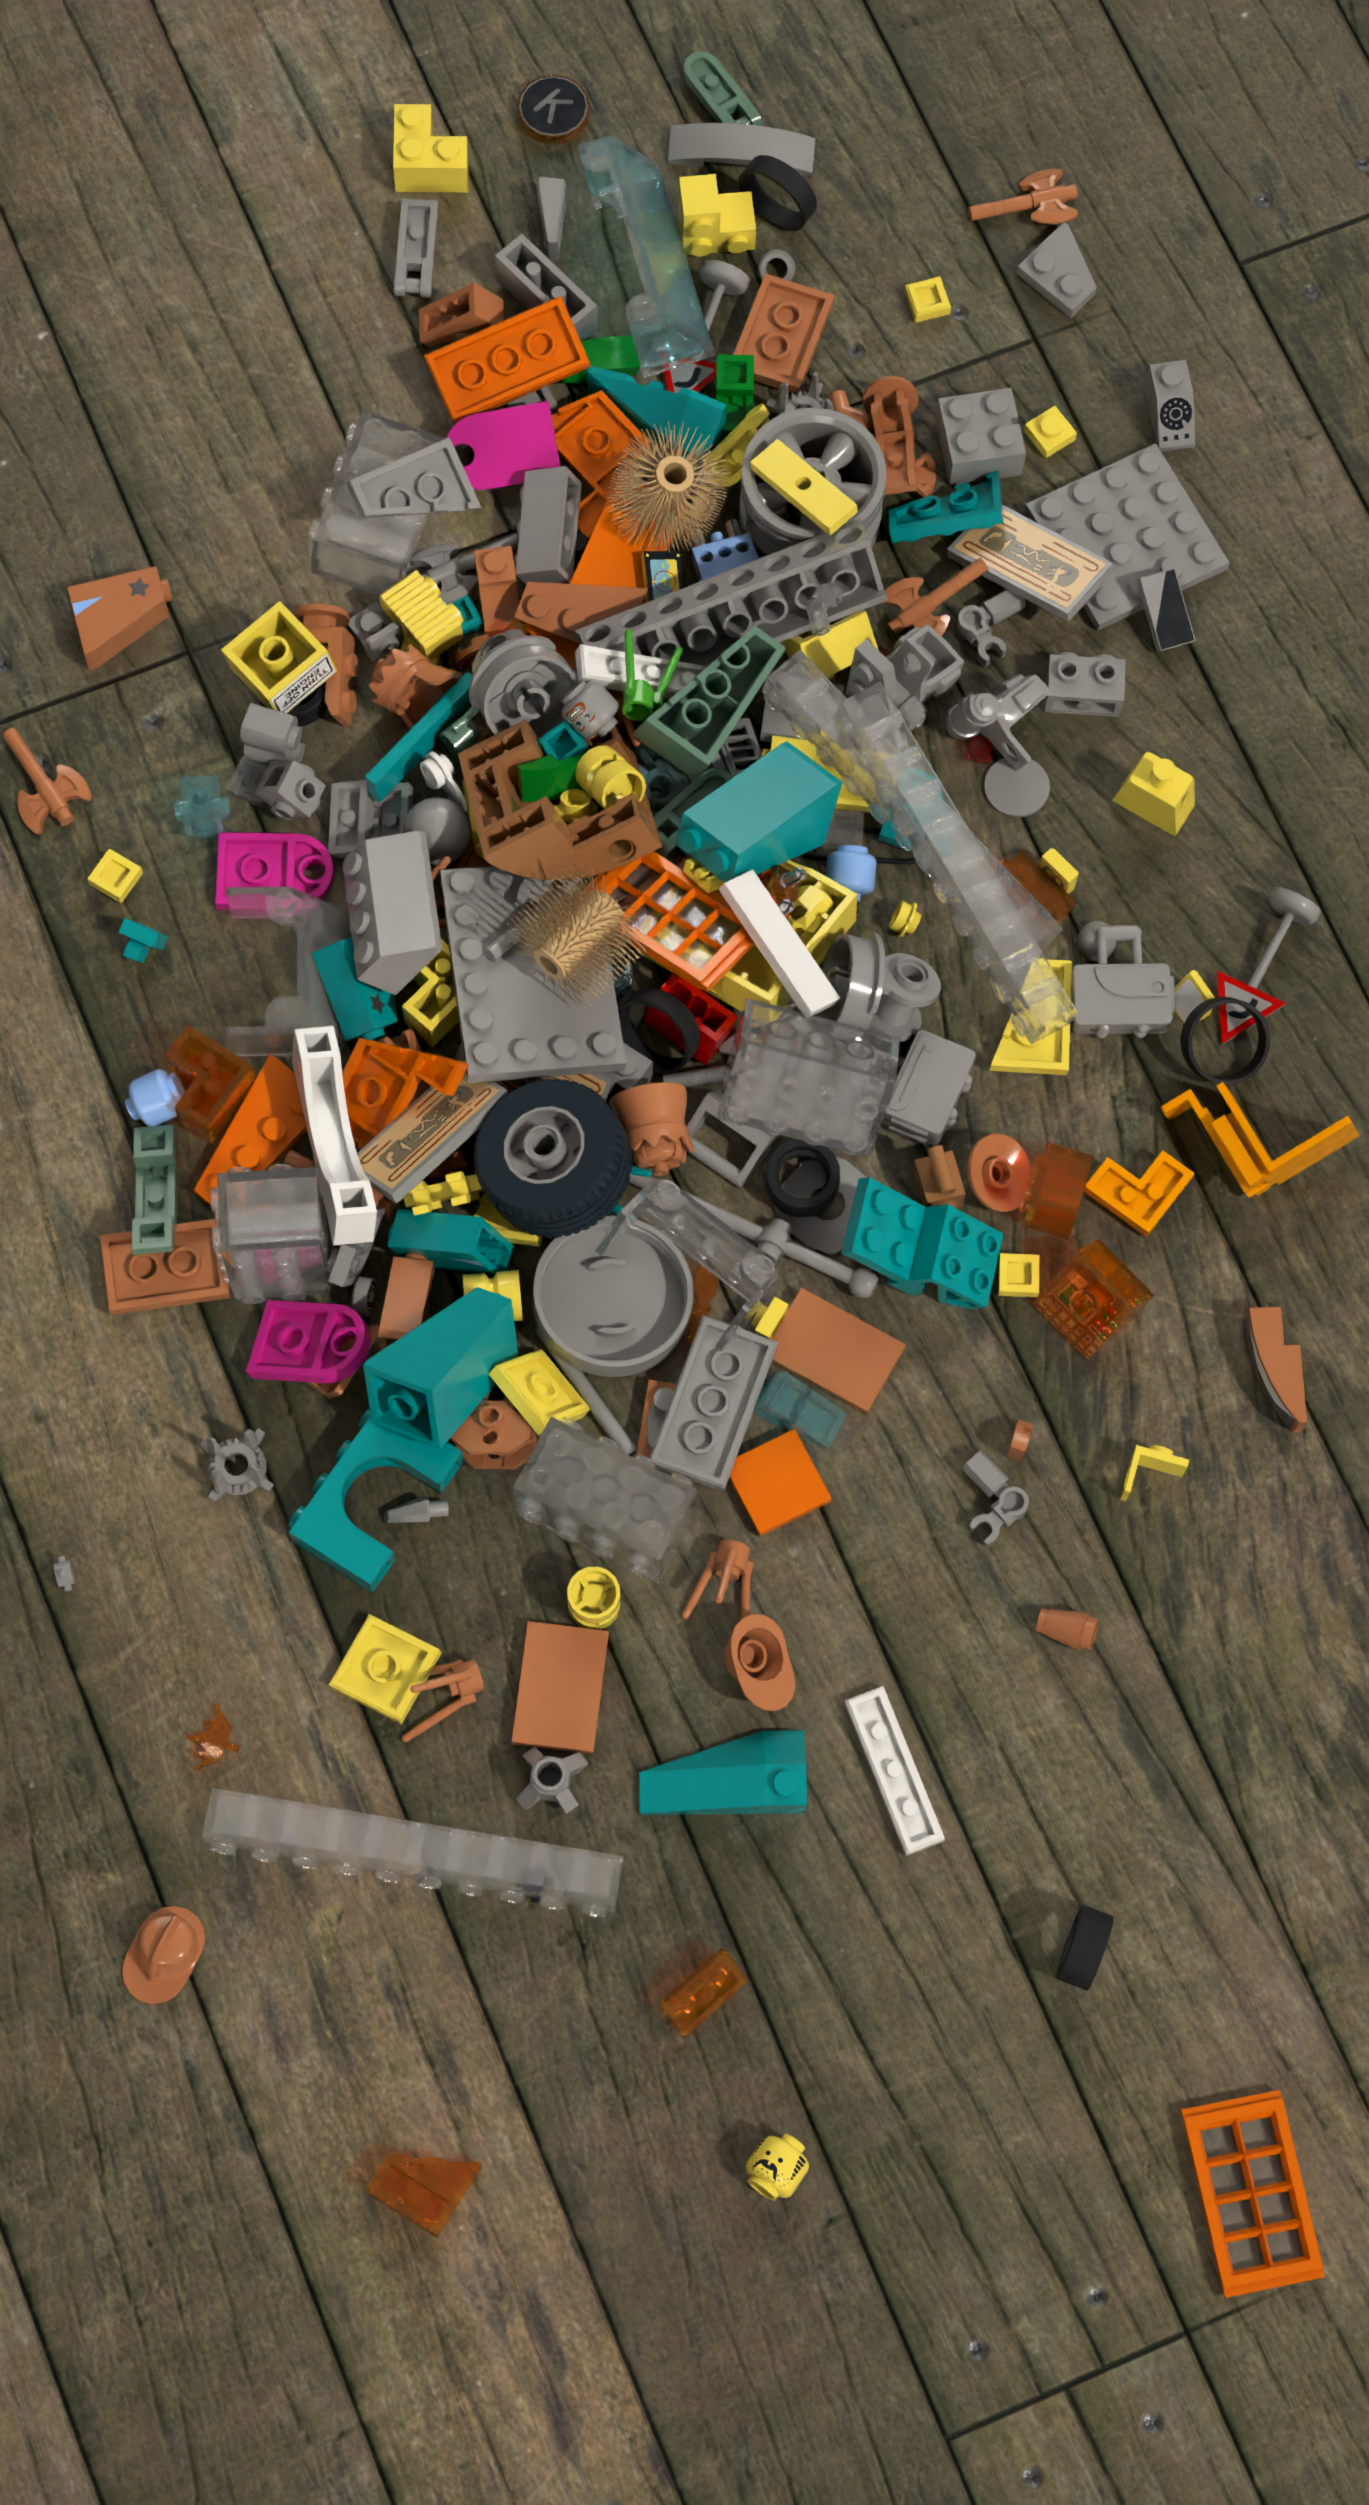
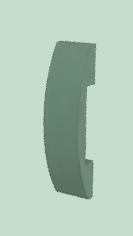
M170 1124L134 1128L133 1144L136 1183L135 1219H132V1254L173 1252L177 1228V1164L174 1126Z

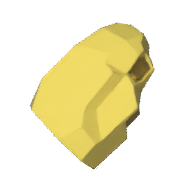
M804 885L797 890L790 899V901L794 902L795 908L792 912L785 915L805 946L821 928L822 914L825 912L831 915L834 912V902L828 894L812 885Z

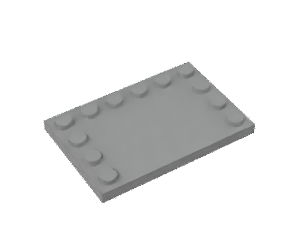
M495 866L440 870L439 879L464 1062L469 1064L466 1070L467 1083L625 1071L626 1057L615 987L613 985L614 980L610 973L608 974L605 969L601 968L609 978L607 980L603 974L597 971L611 988L606 986L595 975L596 980L602 985L600 986L591 979L594 986L602 992L603 996L586 982L597 996L595 997L589 989L583 986L590 995L589 997L578 987L584 996L583 998L572 986L573 991L578 996L576 999L565 981L564 984L569 993L567 990L565 992L561 980L559 982L562 991L556 979L553 989L551 976L547 975L544 982L546 973L542 969L537 971L541 968L538 963H522L536 962L533 957L521 954L525 953L534 956L533 953L523 952L528 950L517 944L532 952L533 950L520 941L494 962L486 956L484 949L504 934L506 930H509L510 926L513 927L515 925L512 920L517 923L516 917L520 920L523 918L518 912L526 916L527 914L523 909L529 913L531 911L527 906L529 905L531 909L534 907L530 902L518 904L516 901L519 887L526 877L501 870ZM584 877L586 881L590 884L591 882L589 878ZM581 878L582 882L586 885L585 880ZM549 880L554 889L557 888V885H563L558 880H554L556 884ZM524 938L521 939L523 942L529 944L527 941H525ZM604 963L606 968L612 973V968Z

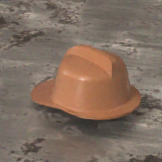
M751 1614L742 1618L734 1626L732 1635L724 1650L726 1668L738 1680L744 1696L754 1706L764 1711H778L786 1707L793 1699L796 1688L794 1672L782 1630L773 1619L762 1614Z
M178 1906L162 1907L151 1913L142 1923L126 1954L122 1967L123 1982L129 1993L136 1999L152 2005L166 2003L176 1997L186 1985L205 1944L204 1927L195 1914L188 1909Z

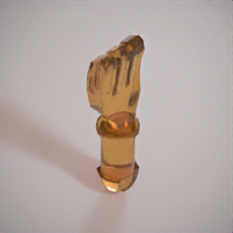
M698 1263L693 1282V1294L696 1298V1303L692 1305L693 1311L689 1330L686 1331V1338L690 1345H692L702 1316L708 1317V1313L711 1311V1307L708 1304L716 1295L722 1272L721 1268H713V1266Z

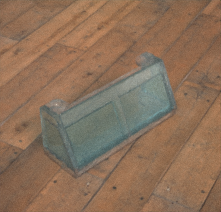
M613 134L577 145L595 209L602 208V205L609 206L614 210L617 219H624L645 293L633 297L628 302L626 317L643 376L647 377L715 356L659 165Z

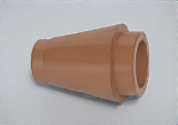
M1042 1608L1038 1617L1036 1632L1042 1633L1079 1652L1082 1648L1091 1650L1095 1642L1099 1619L1091 1617L1090 1612L1047 1610Z

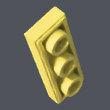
M776 439L750 462L751 470L830 536L858 513L856 503L779 439Z

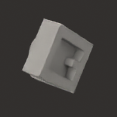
M378 602L350 618L349 624L346 625L348 631L356 638V641L372 662L381 656L387 657L388 653L392 652V649H398L403 642L402 626L398 621L392 622L381 609Z

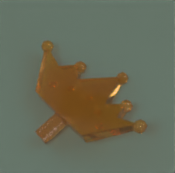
M219 1704L214 1705L216 1719L204 1721V1725L208 1726L209 1731L194 1736H187L188 1740L194 1741L203 1749L200 1752H194L195 1757L202 1759L200 1765L194 1767L196 1771H199L202 1767L221 1762L225 1749L237 1753L239 1751L240 1745L228 1742L232 1726L220 1710Z

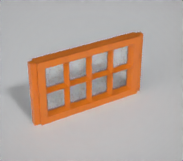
M654 851L617 869L601 873L596 877L599 888L603 891L604 874L605 893L610 896L613 890L611 897L615 901L619 900L617 903L620 907H637L621 908L624 913L633 915L623 914L624 917L635 918L630 919L631 921L623 920L641 930L638 932L631 926L628 927L645 940L643 942L637 936L630 933L638 940V943L628 937L633 945L700 990L703 989L708 992L755 945L721 894L716 891L707 893L688 877L681 868ZM594 879L593 881H594L595 888H596V890H599V889H598V886H597V883H596V880Z
M1280 2089L1181 2109L1182 2123L1224 2298L1324 2278L1320 2251Z

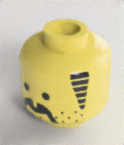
M784 2134L782 2138L765 2136L746 2163V2171L750 2176L747 2180L749 2185L772 2201H775L778 2197H790L809 2169V2162L802 2154L805 2150L804 2145L788 2134Z

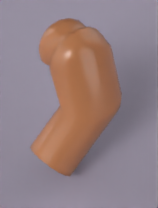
M834 391L828 396V399L834 406V411L855 419L869 432L874 430L871 413L850 407L845 391Z

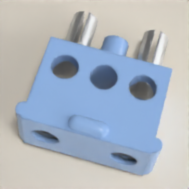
M732 519V524L730 520L725 523L729 535L727 539H724L721 532L711 534L710 539L712 543L706 544L705 539L699 532H696V534L701 537L700 539L698 538L697 540L695 538L693 541L690 537L693 544L692 565L698 582L759 559L750 533L742 534L737 520Z

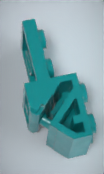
M866 1177L858 1179L841 1253L889 1278V1285L908 1295L919 1296V1293L923 1294L926 1283L932 1282L938 1285L936 1292H938L939 1303L966 1309L987 1308L1004 1234L949 1204L925 1207L884 1184Z

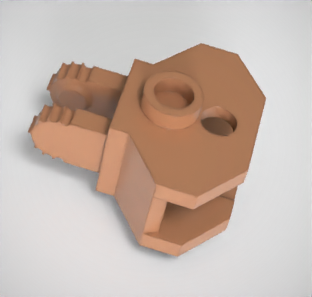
M493 1387L452 1435L451 1440L456 1444V1448L462 1451L463 1460L474 1469L515 1470L536 1456L537 1438L533 1428L517 1412V1409L505 1394L503 1401H492L494 1395ZM489 1454L499 1455L500 1457L492 1459L489 1457Z

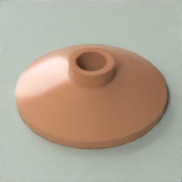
M990 1134L976 1142L970 1152L967 1167L968 1179L974 1195L986 1208L995 1212H1008L1018 1208L1027 1198L1031 1187V1167L1025 1151L1017 1141L1005 1134Z

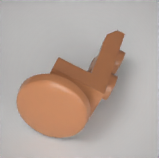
M885 376L876 379L866 388L863 397L864 409L872 415L876 441L883 452L886 463L884 495L917 490L914 429L911 415L916 410L919 399L914 385L905 378L898 376Z
M323 603L299 606L294 610L293 615L328 650L337 669V672L326 680V705L330 714L340 724L351 726L352 713H355L357 707L356 695L353 691V678L358 675L359 664L355 654L356 638L343 627L350 622L349 613L341 607Z

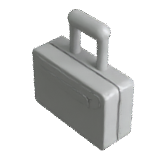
M1103 925L1098 927L1095 932L1098 964H1078L1073 967L1071 973L1072 1032L1077 1035L1095 1034L1100 1039L1107 1037L1108 1034H1134L1137 1038H1143L1146 1034L1167 1032L1173 1020V1015L1176 1013L1174 976H1170V967L1164 963L1142 964V931L1138 926ZM1106 941H1132L1133 964H1107Z
M919 1030L905 1058L879 1048L875 1044L867 1045L852 1075V1081L857 1086H862L887 1097L882 1110L881 1123L889 1127L890 1131L924 1145L928 1143L935 1146L940 1143L946 1127L952 1126L956 1122L958 1113L955 1107L961 1093H966L971 1089L973 1079L970 1073L973 1069L976 1054L969 1048L928 1031ZM877 1058L901 1067L892 1088L868 1079Z

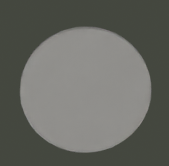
M1002 758L995 762L988 770L984 781V792L990 805L999 813L1009 817L1020 818L1030 816L1044 806L1049 796L1050 782L1047 773L1036 761L1031 760L1016 771L1005 758Z

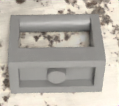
M719 1090L707 1093L687 1125L694 1147V1152L688 1153L740 1189L745 1185L781 1136V1133ZM710 1115H713L757 1146L742 1170L694 1138V1135Z

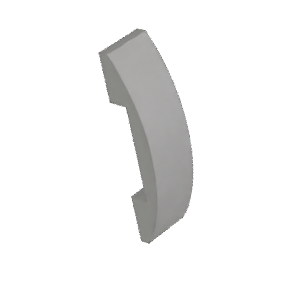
M692 123L671 126L668 164L704 167V162L749 165L754 157L767 155L785 162L800 175L812 176L815 138L783 129L748 124Z

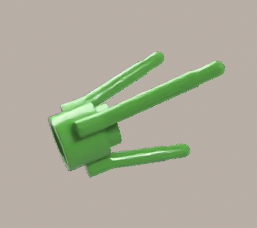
M627 629L624 633L626 688L622 692L623 715L630 720L643 721L653 714V708H660L663 705L664 693L683 650L681 647H676L656 692H654L647 681L635 680L632 631Z

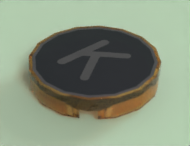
M548 75L539 77L527 84L520 93L517 111L520 126L528 136L541 143L549 144V141H558V144L576 138L585 129L589 119L590 105L587 94L580 84L568 77Z

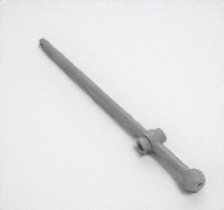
M629 1174L630 1181L628 1183L756 1241L758 1247L755 1255L763 1262L776 1264L779 1257L786 1255L849 1284L851 1293L859 1298L871 1297L876 1288L879 1278L871 1268L861 1267L854 1270L791 1241L790 1235L793 1228L782 1219L773 1218L769 1226L761 1227L653 1176L644 1177Z

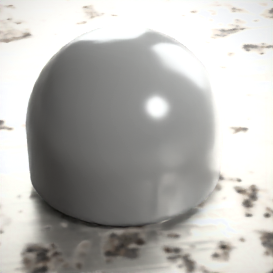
M782 249L768 251L759 263L758 270L761 279L763 280L765 273L768 274L767 265L771 260L782 259L788 268L787 274L782 279L791 281L796 270L793 257Z
M1092 921L1080 930L1077 947L1084 958L1098 962L1095 932L1098 927L1109 925L1106 922ZM1106 941L1107 959L1113 954L1117 941Z

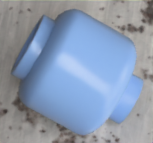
M839 845L837 846V851L827 856L825 876L857 893L858 903L860 902L861 895H868L874 891L877 861L873 855L868 854L867 847Z
M156 1069L130 1083V1097L125 1099V1104L129 1114L135 1121L141 1119L147 1126L153 1127L179 1116L183 1110V1102L187 1101V1095L180 1079L175 1073L168 1074L165 1070Z

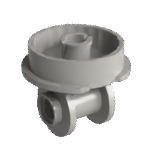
M511 629L490 637L477 653L472 664L473 675L469 685V701L475 710H480L483 718L495 735L526 719L538 738H540L564 720L561 713L564 704L561 700L578 683L577 671L572 670L567 661L555 651L556 645L549 638L534 635L526 636L519 629Z
M866 931L861 937L840 934L830 945L821 967L822 972L840 999L835 1005L815 1014L816 1024L820 1033L838 1037L840 1043L849 1048L858 1046L866 1029L886 1040L896 1042L910 1040L916 1035L922 1024V1017L917 1007L929 1006L936 1000L941 990L940 979L930 965L915 956L903 953L885 956L883 941L876 932Z

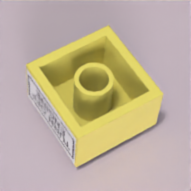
M280 601L221 649L231 670L267 708L283 713H288L337 672L328 650Z

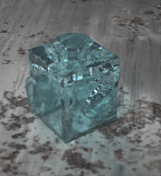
M219 775L180 778L181 799L174 800L176 822H183L186 836L193 835L196 838H210L219 832L225 833L224 819H231L229 795L223 796Z

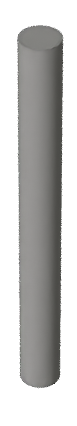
M536 1328L534 1332L572 1386L587 1403L591 1413L622 1457L626 1460L636 1454V1447L584 1373L561 1360L547 1346Z

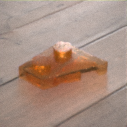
M389 2153L367 2186L365 2193L438 2239L480 2172L482 2165L475 2161L459 2163L443 2161V2158L425 2157L419 2159L412 2158L410 2155Z

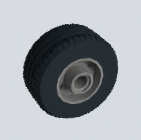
M545 1079L544 1081L530 1082L524 1087H518L495 1105L484 1119V1124L478 1130L477 1142L474 1144L475 1151L473 1152L474 1168L478 1182L501 1216L515 1228L530 1235L536 1234L538 1237L546 1236L547 1238L555 1236L558 1238L563 1235L571 1236L572 1233L577 1234L581 1230L589 1229L590 1226L596 1225L597 1221L603 1220L607 1214H610L612 1207H616L619 1203L618 1200L622 1198L623 1192L628 1186L627 1183L630 1181L629 1174L632 1171L631 1165L633 1164L631 1157L632 1149L622 1124L601 1095L578 1082H570L565 1079Z

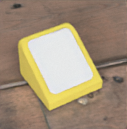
M1195 970L1189 972L1174 988L1175 1011L1183 1024L1189 1014L1199 1004L1208 999L1215 998ZM1212 1009L1209 1010L1205 1015H1203V1017L1200 1020L1209 1016L1211 1014Z

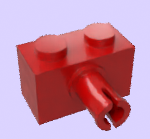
M673 973L659 990L668 992L678 998L695 1017L701 1039L699 1048L693 1057L706 1066L719 1051L720 1046L728 1040L738 1016L721 1005L720 1002L722 1000L704 990L696 988ZM649 1006L643 1021L685 1051L683 1037L675 1023L660 1010Z

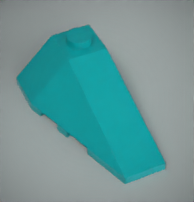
M591 366L587 371L588 391L594 394L602 390L643 435L645 433L648 439L651 436L654 443L656 439L660 451L661 447L657 431L663 446L664 442L666 445L667 439H669V453L671 454L669 427L670 435L672 430L673 451L674 424L676 448V439L678 443L677 435L679 437V431L681 435L680 446L685 434H687L681 457H683L693 436L684 459L698 439L700 441L695 448L697 449L701 444L703 446L700 454H703L698 458L700 459L709 450L712 451L725 438L727 404L682 387L678 393L663 390L664 386L661 382L653 380L647 386L637 384L634 378L628 374ZM707 455L700 459L695 465L700 463L704 458L707 457Z
M804 1730L760 1731L639 1772L640 1815L805 1814L807 1807Z

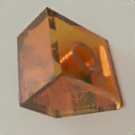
M1098 1239L1080 1249L1032 1304L1088 1360L1124 1329L1155 1295Z

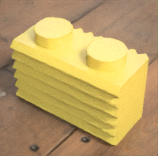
M415 569L379 595L381 609L392 622L398 621L402 626V634L412 646H415L425 657L432 661L433 658H437L439 654H443L445 650L455 645L457 641H461L463 638L462 623L464 619L454 604L446 605L442 601L441 597H439L441 592L433 579L429 576L423 578L418 570Z

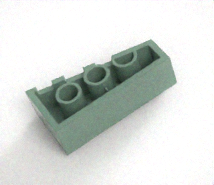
M754 626L684 688L679 690L663 706L649 716L632 735L695 780L710 765L786 648L757 626Z

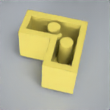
M394 104L393 171L395 192L468 193L469 159L467 136H433L431 104Z
M716 174L679 177L678 223L683 256L694 255L702 257L710 253H742L746 250L755 249L756 223L751 191L718 194Z
M442 939V951L412 979L421 988L402 1005L404 1023L413 1028L414 1032L432 1048L459 1022L449 945Z

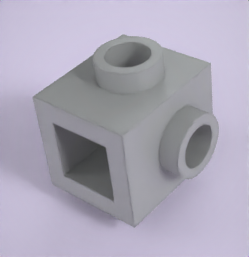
M275 760L270 762L255 794L272 806L271 811L282 819L310 818L311 814L315 812L320 804V796L326 785L314 776L315 772L312 768L303 763L296 762L295 760Z

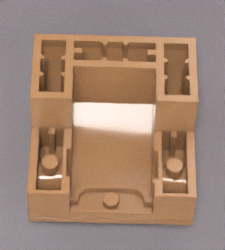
M526 719L458 753L483 857L489 864L501 870L522 877L541 880H557L556 876L564 880L560 875L562 873L567 880H570L571 878L562 870L563 868L569 875L571 874L573 879H577V877L570 870L571 868L579 878L583 877L578 870L582 871L584 877H591L594 874L598 875L617 869L662 847L646 790L641 802H639L634 793H631L617 800L615 805L607 809L602 808L591 797V801L598 805L597 812L573 823L566 822L555 809L554 805H559L560 800L550 801L545 796L535 802H523L519 798L517 766L547 756L537 741L539 739ZM617 725L602 738L597 733L589 738H585L590 749L596 746L607 745L616 750L626 762L630 763L640 772L633 746L630 741L626 740Z

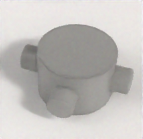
M59 1556L56 1558L57 1563L53 1564L57 1584L59 1587H63L65 1592L71 1591V1584H75L70 1560L65 1561V1556Z

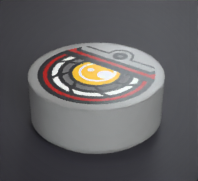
M360 1276L354 1284L351 1308L360 1317L370 1318L373 1313L377 1294L375 1278Z

